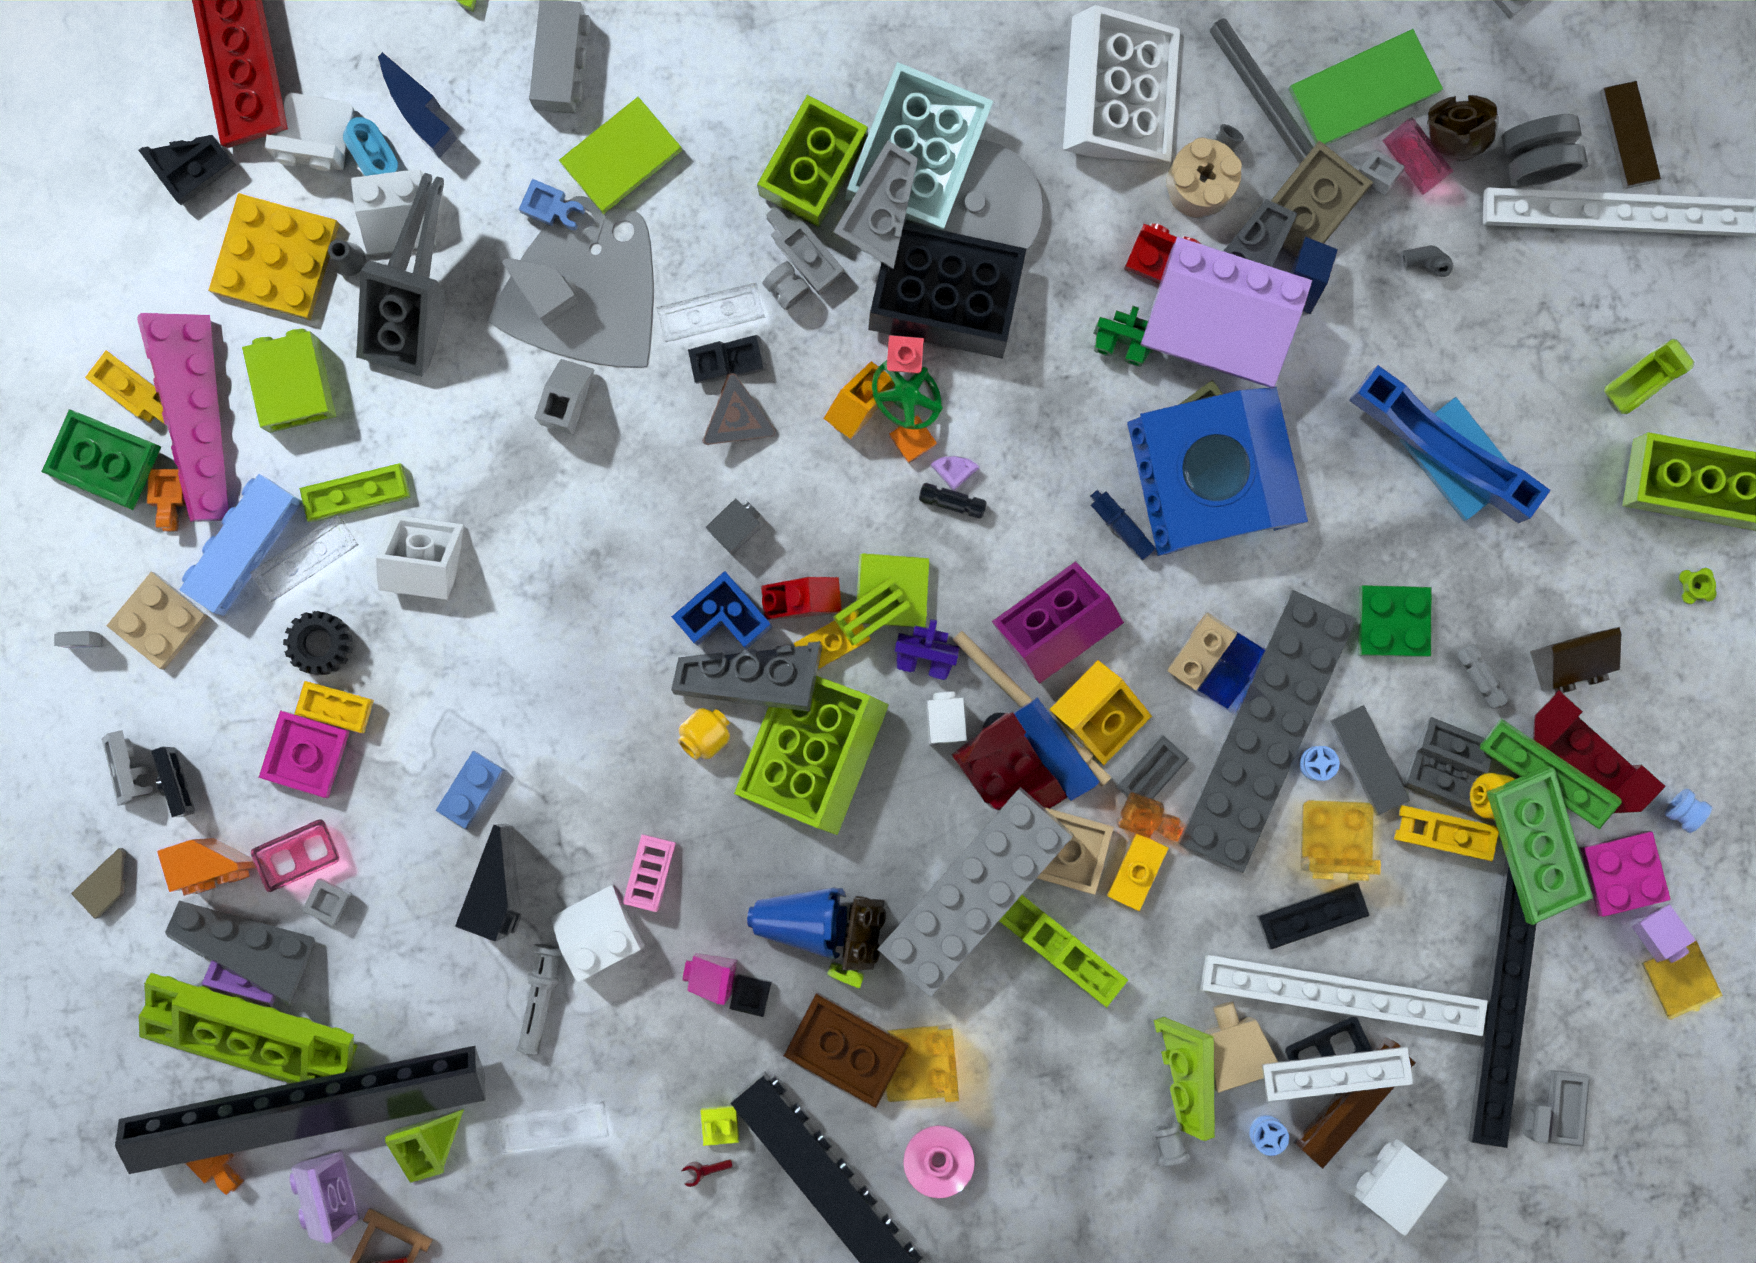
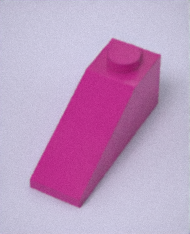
M695 953L692 961L686 960L683 981L688 982L687 991L716 1004L724 1005L732 995L737 959Z

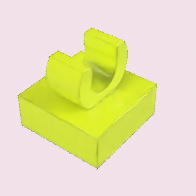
M732 1105L701 1108L703 1146L739 1143L738 1115Z

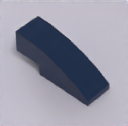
M382 52L378 56V60L391 97L420 140L440 159L457 140L451 128L435 115L441 106L428 90Z

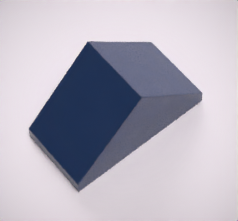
M1308 237L1304 238L1290 273L1312 280L1303 308V312L1311 314L1328 284L1338 249Z

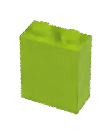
M300 328L287 331L285 337L277 339L269 336L259 337L252 340L251 345L242 347L259 427L269 433L337 417L319 338L306 329Z

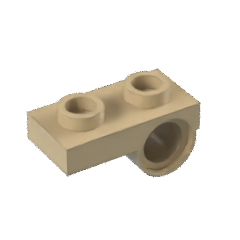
M1206 613L1167 671L1197 690L1236 637L1237 632L1210 613Z

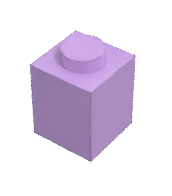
M1670 904L1658 909L1631 926L1656 962L1669 959L1673 963L1690 952L1686 946L1696 941Z

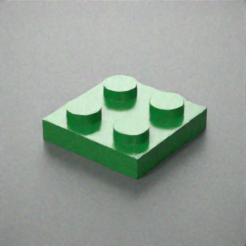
M1359 586L1358 655L1431 657L1432 587Z

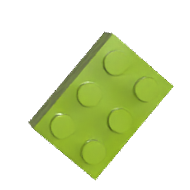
M807 94L757 183L759 196L819 228L862 152L868 137V126Z

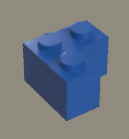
M726 571L671 616L697 646L723 624L746 650L773 628Z

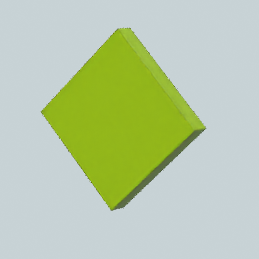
M859 554L857 600L892 577L896 582L894 584L898 589L900 588L903 593L902 596L905 600H908L911 606L883 626L914 628L916 625L926 628L929 558ZM888 588L856 610V618L891 593ZM894 600L861 624H872L898 606V603Z

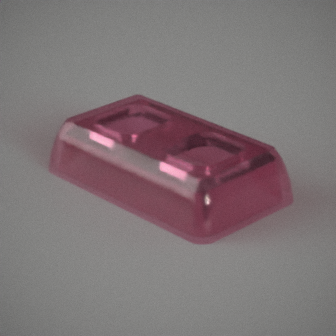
M322 819L311 822L251 850L252 859L267 892H273L334 865L340 860V855L327 824ZM320 835L327 848V855L318 860L311 861L304 847V842L309 838ZM287 849L293 858L295 869L284 875H279L272 862V856Z

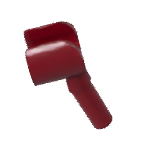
M731 1159L710 1165L690 1162L681 1172L688 1169L696 1172L697 1179H691L684 1183L688 1187H693L704 1176L733 1168Z

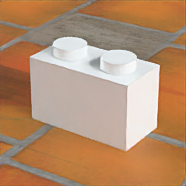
M955 692L934 693L933 700L926 702L929 745L967 741L964 699L955 698Z

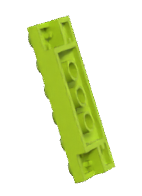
M150 973L144 983L145 1006L138 1016L140 1038L287 1083L349 1072L358 1045L354 1044V1034L348 1033L341 1028H331L315 1023L305 1017H295L279 1012L272 1007L259 1006L246 1002L239 997H230L213 992L206 987H197L178 981L170 976Z

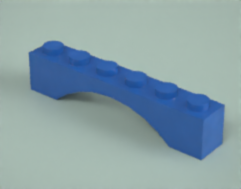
M1379 365L1367 374L1349 399L1358 408L1518 524L1531 519L1551 491L1524 470L1490 454L1456 432L1429 410L1407 385Z

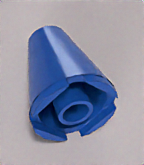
M832 887L757 900L755 905L751 906L748 910V927L753 928L754 935L822 957L837 959L841 954L835 951L836 947L844 946L847 930V906L840 905V897H846L843 888Z

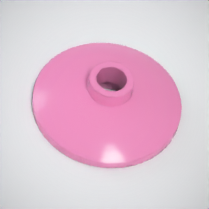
M941 1125L927 1127L915 1134L905 1149L903 1160L904 1171L910 1184L921 1194L932 1198H947L964 1189L972 1177L975 1165L972 1147L965 1136L951 1127ZM937 1153L943 1154L946 1158L944 1164L940 1166L932 1162V1157Z

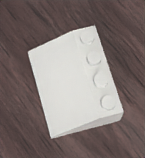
M1094 5L1072 16L1064 151L1095 158L1155 163L1171 162L1180 38L1179 28Z

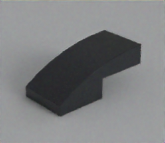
M758 335L726 343L718 341L688 349L694 382L696 384L724 380L728 374L732 373L739 377L767 370L761 337Z

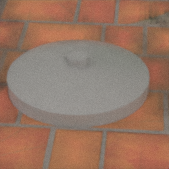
M978 140L943 231L1027 248V253L1038 234L1043 212L1041 190L1030 167L1012 150L994 142ZM906 220V222H907V223H910V224L919 225V226H924V227L933 228V229H938V228H935V227H931V226H927V225H923V224H919V223H915V222Z

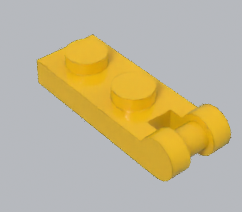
M1400 806L1398 815L1402 816L1400 828L1395 830L1393 840L1493 862L1499 834L1497 826L1409 806ZM1416 820L1425 821L1423 835L1413 833Z

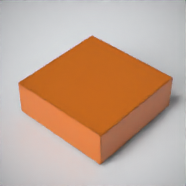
M918 415L915 416V424L923 423ZM898 427L889 433L890 438L908 464L937 445V442L927 428L913 430Z

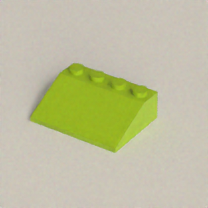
M816 676L810 711L768 706L734 794L815 828L838 835L889 704L871 695Z

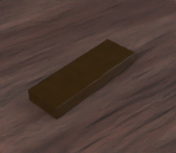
M1637 81L1603 88L1600 91V96L1623 189L1658 182L1661 177Z

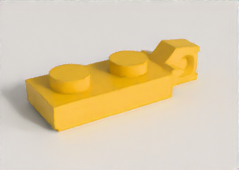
M105 350L85 378L138 418L151 423L156 417L164 423L162 416L163 407L159 392H156L155 386L112 353Z

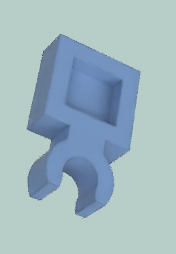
M533 178L518 209L521 214L550 226L558 218L570 230H577L578 225L568 219L569 213L577 211L584 214L585 212L584 207L576 201L564 203L566 195L563 191Z

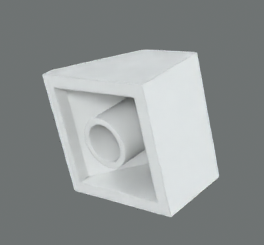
M420 169L351 178L355 214L368 256L393 253L423 176V172ZM424 216L420 225V229L413 250L418 249ZM435 237V240H434V247H437V245H436V237Z
M395 515L376 556L378 590L447 600L456 579L463 524Z
M613 884L550 917L561 953L577 983L645 947Z
M1396 1139L1393 1144L1388 1143L1380 1151L1377 1157L1379 1162L1373 1171L1366 1172L1359 1179L1356 1185L1358 1191L1354 1196L1397 1231L1406 1236L1448 1180V1177Z

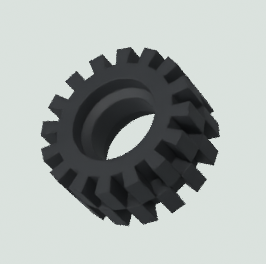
M312 611V613L305 612L301 614L302 617L300 619L295 618L291 621L294 625L292 628L287 627L285 633L288 634V638L283 639V645L287 646L288 650L284 652L286 657L291 658L292 661L290 663L294 667H298L300 671L305 673L328 675L331 671L336 672L341 669L339 666L342 663H347L349 659L346 656L348 653H352L353 647H349V643L353 639L352 635H349L347 632L350 629L341 622L340 618L325 612ZM315 630L325 631L331 640L330 649L320 657L312 656L306 648V639Z

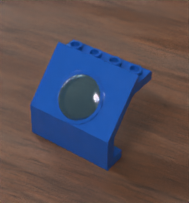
M1277 387L1273 389L1258 388L1234 391L1141 413V417L1127 422L1157 556L1168 555L1200 544L1267 529H1273L1274 531L1283 530L1308 522Z

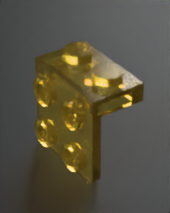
M1305 801L1302 805L1301 870L1312 872V879L1334 880V873H1348L1347 880L1369 881V874L1380 875L1381 860L1372 859L1373 806L1365 802Z

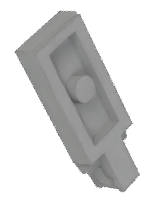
M777 205L766 214V219L775 229L771 234L775 244L818 295L822 294L845 274L844 268L802 219L799 220L794 215L788 220Z

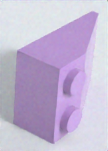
M342 1150L301 1161L292 1167L293 1173L290 1174V1185L293 1193L299 1196L301 1204L299 1220L302 1228L307 1229L309 1238L323 1243L332 1242L359 1220Z

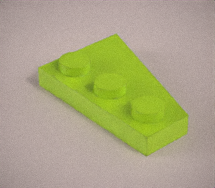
M1166 1017L1155 1019L1156 1032H1162L1166 1050L1161 1051L1163 1063L1170 1065L1174 1084L1170 1087L1177 1122L1181 1123L1182 1126L1181 1131L1202 1141L1215 1138L1214 1036Z

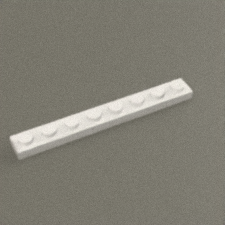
M1487 188L1484 191L1483 225L1756 237V199Z
M1205 954L1200 988L1203 991L1483 1036L1488 1002L1484 999Z

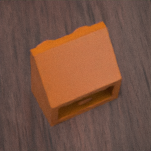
M215 838L192 839L157 851L169 892L182 890L183 896L216 888L215 881L220 885L250 877L248 871L259 867L256 859Z

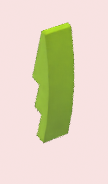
M1023 895L1018 898L999 920L1106 1008L1128 981L1125 976Z

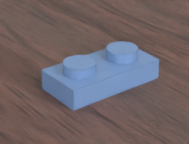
M472 751L435 811L464 829H468L505 769L480 753Z

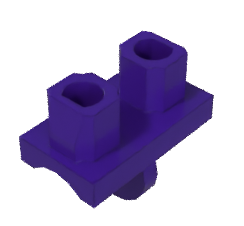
M930 619L929 628L915 625L913 636L903 633L898 634L894 652H898L897 669L915 672L917 660L920 657L932 660L929 676L946 680L952 665L956 666L960 647L947 644L949 633L935 630L937 620Z

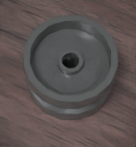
M1559 114L1535 119L1517 125L1501 136L1505 155L1515 158L1507 166L1512 186L1526 187L1546 184L1575 175L1588 167L1585 147L1575 144L1582 136L1578 115Z

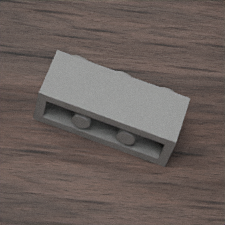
M539 0L529 100L534 110L575 114L576 102H582L583 83L579 81L580 69H585L586 48H582L583 36L589 35L590 17L585 15L581 2Z

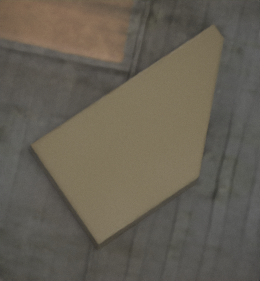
M118 848L71 893L94 919L100 918L125 894V879L123 878L126 850L124 848Z

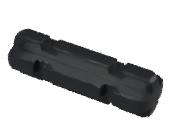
M923 483L919 494L921 502L931 505L934 502L937 503L938 507L961 514L968 512V516L978 519L984 516L987 502L984 499L977 497L970 499L967 494L943 487L940 490L937 489L936 485Z

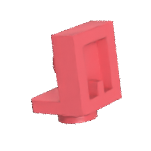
M889 335L887 370L892 372L920 373L922 369L924 338Z

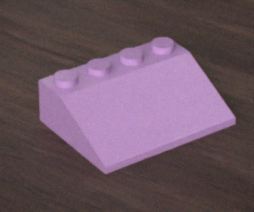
M1177 237L1170 251L1140 346L1273 389L1302 315L1312 280Z

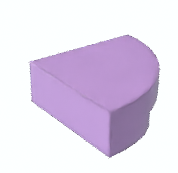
M956 456L942 457L931 464V467L953 491L980 468L970 459Z

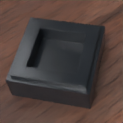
M737 974L729 1009L764 1017L772 981Z

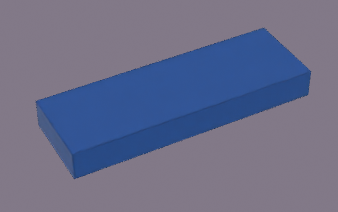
M1038 697L1014 712L1026 731L1024 735L1045 767L1056 778L1070 801L1093 789L1099 783V780Z

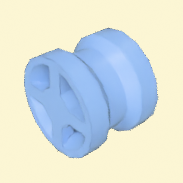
M1314 746L1302 753L1299 767L1306 778L1313 781H1325L1336 775L1340 761L1333 749L1327 746Z
M1684 789L1670 802L1665 815L1670 820H1678L1682 823V828L1686 832L1692 833L1709 817L1712 806L1706 801H1698L1695 798L1694 792L1690 789Z
M1263 1115L1257 1117L1252 1122L1249 1135L1252 1143L1261 1153L1275 1156L1281 1154L1286 1149L1289 1143V1134L1277 1118L1271 1115Z

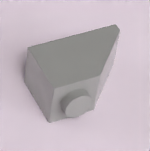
M506 258L501 261L545 326L579 303L574 295L579 289L568 273L561 276L555 266Z

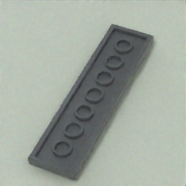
M1295 590L1290 591L1179 838L1178 844L1244 873L1356 618Z

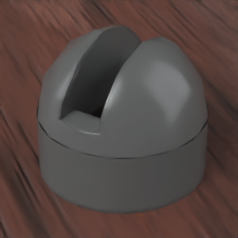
M1222 124L1215 133L1213 140L1225 144L1235 152L1243 142L1244 137L1236 128Z

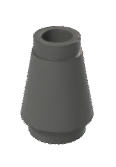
M336 239L330 243L328 253L334 270L343 276L358 274L366 261L362 248L357 244L341 239Z

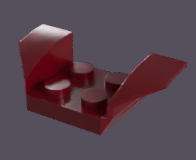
M1558 690L1534 715L1533 740L1621 798L1622 803L1614 813L1642 812L1666 786L1643 765L1630 764L1579 718L1583 711Z
M1013 712L1004 714L951 755L985 803H990L994 809L1001 810L1020 787L1044 808L1051 809L1066 799L1067 795L1056 778L1039 759L1024 735L1026 731Z

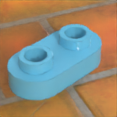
M363 117L351 119L343 132V140L365 176L396 172L398 168L397 159L376 124Z

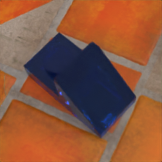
M1237 632L1236 637L1197 691L1228 709L1251 680L1250 674L1264 654L1265 649Z

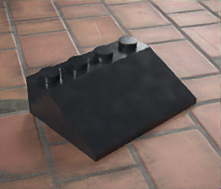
M904 222L894 269L881 262L869 315L868 330L894 336L924 338L926 343L1003 359L1027 248Z

